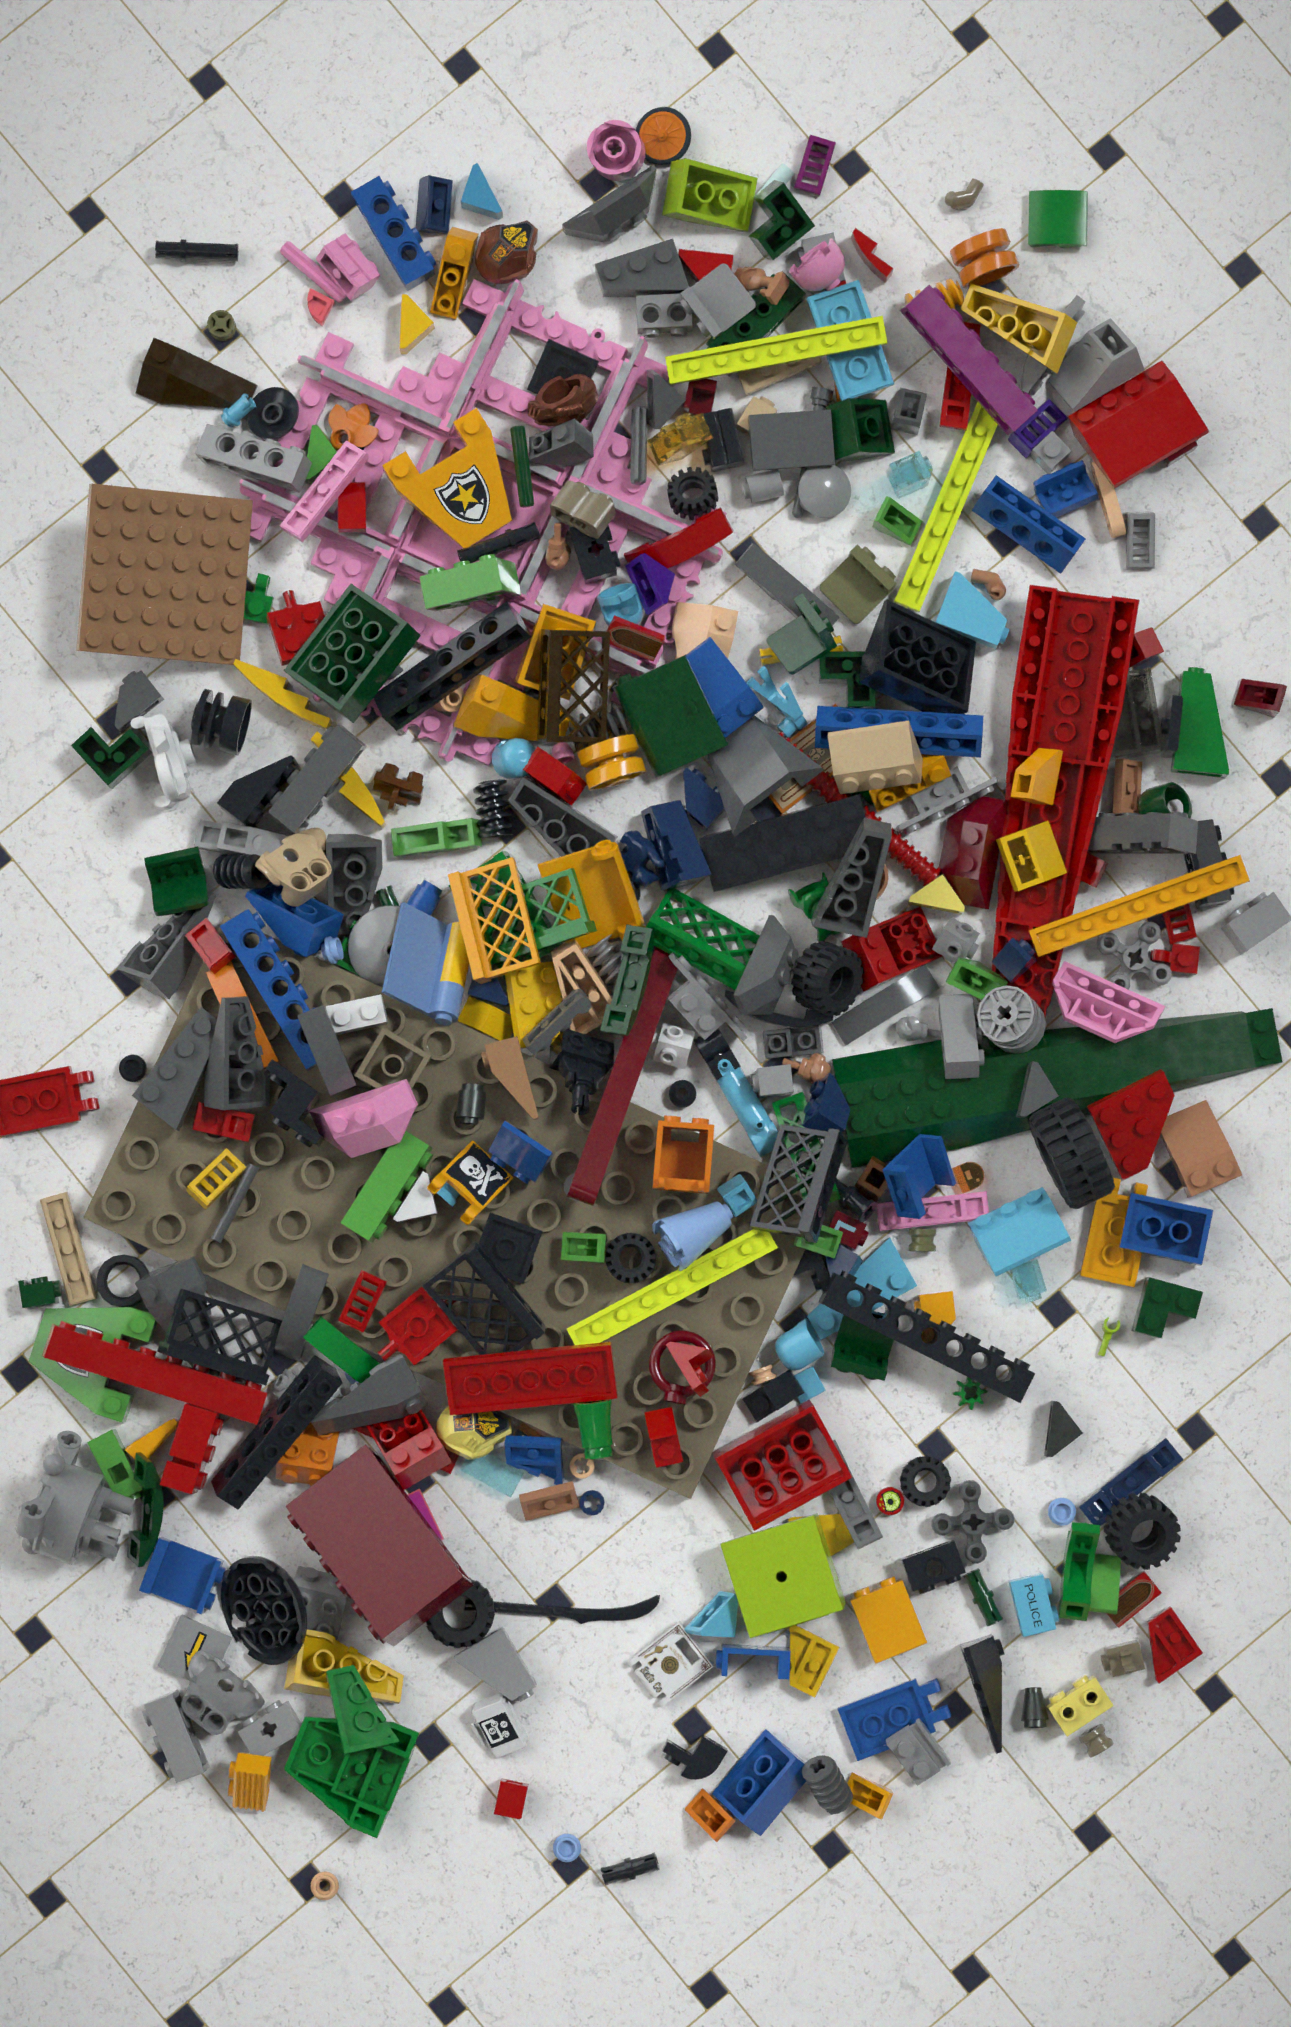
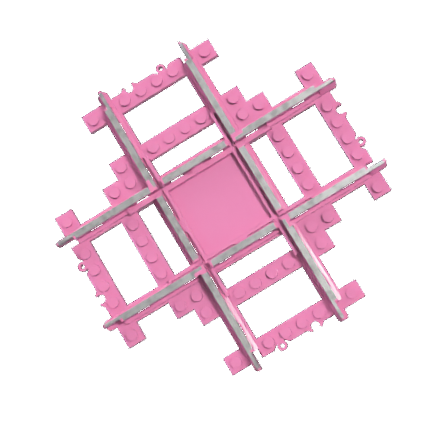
M473 279L462 305L486 316L465 363L439 353L428 377L403 366L392 390L343 369L354 344L328 332L316 359L305 355H299L297 358L298 363L319 372L321 379L318 382L309 377L306 378L299 393L301 403L297 400L299 406L297 422L292 430L279 438L277 442L281 444V447L290 449V446H295L305 451L310 440L312 425H317L330 395L353 405L366 403L370 413L379 416L374 426L379 429V433L376 439L364 448L363 451L368 454L369 459L351 480V482H365L366 511L385 473L382 465L391 460L405 429L429 439L416 465L418 472L422 474L435 465L439 454L441 455L437 464L466 447L454 429L453 422L457 420L461 408L462 411L458 419L475 409L478 402L541 431L553 428L552 426L538 425L534 422V419L527 415L528 403L534 401L536 396L490 376L512 328L546 344L548 339L554 340L598 360L599 364L597 367L610 372L589 420L584 419L580 423L593 434L594 457L590 461L588 459L573 466H566L565 469L557 465L532 463L529 460L530 471L548 478L546 480L531 473L534 506L520 507L512 445L493 437L512 522L479 542L505 533L507 529H518L532 522H535L538 528L540 539L518 546L517 550L512 551L510 549L495 555L497 558L515 563L521 595L513 596L506 593L495 596L496 600L487 601V599H482L486 602L481 600L471 602L470 605H467L468 607L488 615L507 601L520 614L531 635L541 610V606L536 605L535 601L551 569L547 565L545 557L549 546L548 541L554 537V524L560 523L559 520L551 515L550 504L567 480L582 482L590 489V492L606 494L613 500L616 514L608 524L613 539L608 541L611 552L616 550L617 554L619 553L629 530L657 542L669 536L668 534H673L689 526L641 504L652 479L647 477V481L643 485L631 484L630 469L628 468L631 462V439L615 433V429L635 386L638 385L647 389V370L652 369L667 382L669 380L667 366L644 356L648 348L645 337L640 336L629 360L625 358L628 352L627 348L612 341L603 343L605 333L602 329H594L591 337H589L586 329L561 319L558 311L555 312L553 318L545 319L542 316L544 305L535 307L520 300L524 293V287L519 280L516 279L510 283L506 293ZM600 334L601 337L596 338L595 335ZM415 419H418V420H420V421H422V422H424V423H427V424L433 426V428H431V427H429V426H427V425H425V424H423V423H420V422L416 421ZM283 459L277 461L274 467L280 466ZM241 479L239 482L241 494L253 500L250 537L262 542L272 519L275 518L283 522L288 516V512H291L300 498L285 492V488L260 480L258 483L250 479ZM401 498L384 535L367 527L366 532L338 533V505L334 514L329 511L326 512L310 533V535L321 539L311 565L334 575L324 601L334 605L348 586L353 584L408 622L421 635L416 643L433 651L438 650L462 633L386 598L397 574L421 585L420 576H424V574L420 572L428 575V570L444 567V570L454 568L453 564L460 562L457 550L463 549L460 545L403 498ZM412 515V518H411V520H410V522H409V524H408V526H407V528H406V530H405V533H404L403 531H404V529H405V527H406V525H407V523H408V520H409L410 516ZM698 515L694 517V520L692 521L691 525L696 523ZM561 522V537L565 538L570 526ZM593 545L592 551L589 553H594L595 557L600 556V550L602 549H598L597 545ZM712 546L700 554L671 567L670 571L675 576L668 602L649 615L644 625L648 629L665 635L664 643L666 645L675 643V639L667 640L666 636H672V630L668 629L672 628L676 602L686 603V601L693 599L694 595L686 591V585L690 582H695L699 585L698 575L705 560L718 563L723 555V550L717 546ZM580 568L561 610L588 618L606 579L585 585ZM593 637L589 641L588 648L595 655L602 647V637ZM529 639L478 675H485L524 692L526 686L516 683L514 680ZM610 645L609 658L611 659H609V671L619 676L630 673L632 677L651 671L642 667L641 664L643 662L656 668L664 651L663 645L654 662ZM585 653L584 660L589 661L591 658ZM469 680L465 684V687L463 689L464 694H466V691L471 680ZM613 692L610 701L621 706L615 692ZM313 695L314 700L321 703L322 700ZM374 698L367 705V710L360 714L362 716L369 715L372 707L376 715L382 717ZM429 708L402 727L404 733H407L410 726H418L421 730L418 739L428 738L441 744L438 756L447 762L452 761L458 751L489 766L492 761L493 750L500 742L497 738L477 737L454 727L453 724L459 710L452 712L451 717Z

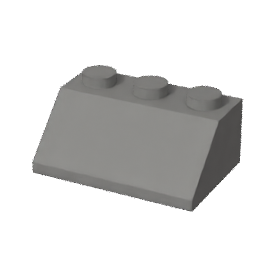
M178 1689L144 1704L146 1710L142 1711L148 1727L152 1725L157 1735L153 1737L159 1753L163 1751L167 1762L164 1763L166 1772L170 1779L175 1778L176 1783L200 1775L210 1767L190 1717L182 1711V1698Z

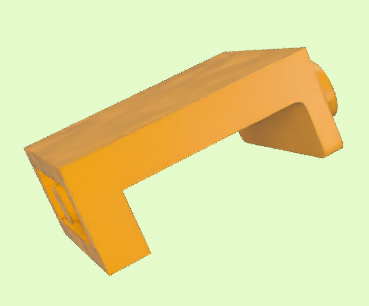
M895 1576L880 1581L881 1587L870 1591L869 1587L853 1592L855 1597L849 1599L875 1664L927 1643L903 1580H896Z

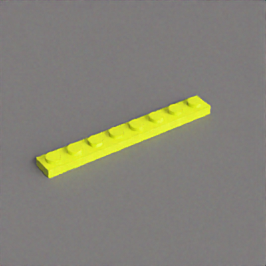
M883 316L666 356L665 360L670 385L882 346L888 343Z
M979 402L976 404L968 423L967 431L963 435L894 600V603L918 613L921 610L998 425Z
M753 1229L696 1259L686 1269L682 1271L678 1269L567 1328V1331L575 1345L601 1343L778 1247L770 1232Z

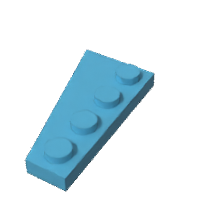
M888 1238L860 1265L854 1275L857 1277L856 1284L865 1288L866 1284L869 1283L881 1289L880 1296L890 1300L892 1295L898 1297L917 1286L891 1238ZM853 1290L848 1293L847 1302L849 1305H856L860 1301V1293L857 1290ZM821 1303L807 1315L820 1340L837 1332L843 1314ZM876 1303L872 1307V1311L883 1306V1303Z

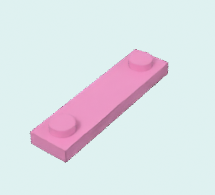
M345 441L280 524L281 529L299 541L304 542L369 459L368 454L350 442Z
M987 1191L921 1198L926 1214L921 1219L898 1217L893 1202L876 1204L879 1231L967 1222L989 1213Z

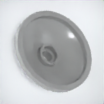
M381 906L368 911L355 923L348 940V955L354 970L362 979L382 988L390 956L387 948L393 942L400 910L399 906Z

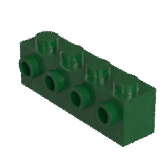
M788 276L787 278L790 280L789 286L777 305L771 304L761 293L759 295L754 293L751 297L756 303L755 308L717 338L713 339L711 337L706 343L707 349L769 337L805 300L806 293Z

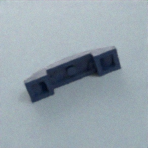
M1164 1438L1108 1481L1080 1505L1079 1508L1092 1524L1101 1526L1106 1522V1515L1112 1514L1110 1508L1113 1504L1116 1507L1120 1504L1119 1499L1124 1497L1127 1500L1129 1499V1494H1140V1492L1160 1477H1163L1184 1459L1169 1440Z

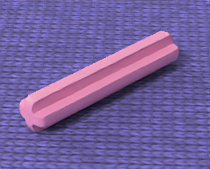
M287 241L281 247L280 253L334 300L340 303L347 297L329 274L293 243Z

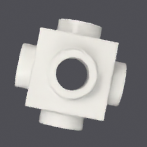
M663 1023L660 1034L655 1032L651 1044V1049H655L653 1061L685 1069L695 1032Z

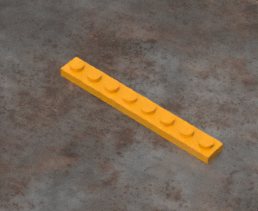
M1238 855L1029 930L1037 955L1041 957L1250 882L1242 857Z

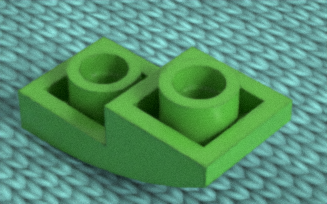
M1095 1553L1089 1611L1117 1614L1121 1559L1118 1556Z

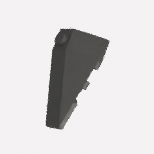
M247 996L223 997L221 999L204 1079L205 1107L232 1110L270 1106L269 1073L263 1067L261 1059L263 1051L261 1045L257 1044L254 1033L256 1024Z
M194 1256L153 1270L135 1282L146 1308L165 1333H167L180 1290L184 1289L204 1296L207 1291L206 1280ZM187 1296L183 1308L188 1316L200 1308L194 1298ZM202 1301L203 1305L206 1306L207 1302ZM211 1309L207 1311L208 1316L212 1315ZM202 1314L190 1320L195 1333L208 1327ZM185 1323L177 1327L173 1339L183 1341L191 1336ZM210 1331L198 1338L204 1349L216 1344ZM191 1341L190 1343H188V1344H191V1345L196 1346L195 1343H194V1341Z

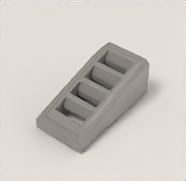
M1125 512L1126 568L1155 569V513ZM1134 521H1147V526H1134ZM1133 532H1147V537H1133ZM1147 543V549H1133V544ZM1133 555H1148V560H1133Z

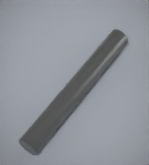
M250 1163L248 1164L211 1237L213 1240L219 1243L222 1242L259 1169L258 1167Z

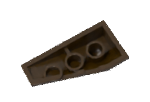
M153 338L142 364L135 394L161 405L174 404L186 405L187 407L202 406L225 409L230 408L243 394L249 396L247 400L250 397L253 398L258 385L181 348Z

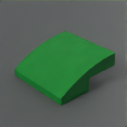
M1029 191L1028 245L1030 247L1058 245L1060 248L1087 246V191Z

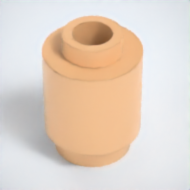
M462 688L456 689L436 703L433 708L440 712L458 711L465 696Z

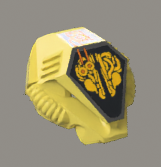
M448 1406L437 1420L436 1432L438 1439L446 1449L470 1460L488 1455L494 1450L496 1443L504 1442L506 1435L512 1434L511 1419L495 1411L450 1415Z

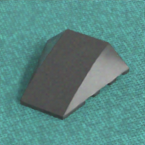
M755 715L726 737L727 746L708 754L734 836H737L757 821L750 809L794 777L803 786L824 770Z

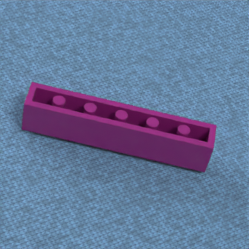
M928 285L899 311L1007 435L1013 433L1038 411L1034 406V399L1027 392H1022L1016 385L1017 380L1010 372H1005L999 366L997 356L992 351H987L980 344L981 338L974 330H968L962 323L963 318L960 313L954 308H949L944 302L945 297L942 292L936 287L932 288Z

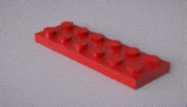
M611 1342L443 1359L450 1415L617 1399L618 1397Z

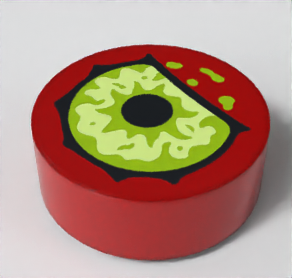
M894 1487L883 1488L877 1494L876 1505L882 1513L895 1515L904 1506L903 1494Z

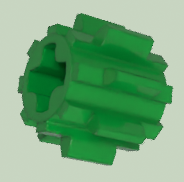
M966 1377L965 1383L956 1381L960 1388L959 1391L953 1392L952 1395L960 1397L958 1406H962L967 1402L969 1409L973 1410L975 1402L984 1404L980 1397L981 1394L987 1393L988 1390L981 1389L979 1387L981 1383L977 1381L973 1383L969 1377ZM975 1386L974 1393L976 1397L974 1399L970 1397L965 1399L966 1392L964 1388Z

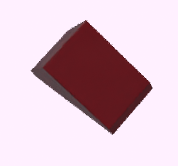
M1241 679L1234 705L1275 717L1280 712L1287 686L1284 684Z

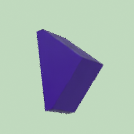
M645 553L625 565L632 584H635L646 615H651L667 604L675 576L672 571Z

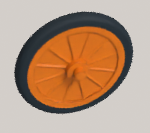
M670 107L654 108L643 115L636 127V131L645 146V159L653 164H671V161L681 159L690 146V125L685 116L676 109Z

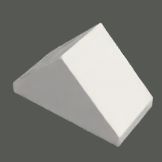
M424 1171L421 1173L394 1216V1220L403 1222L438 1214L434 1195L427 1189V1186L431 1183L429 1174Z

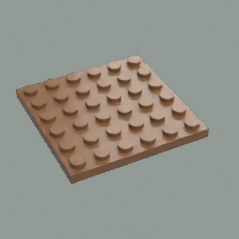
M89 484L76 651L234 665L235 659L240 660L253 500Z

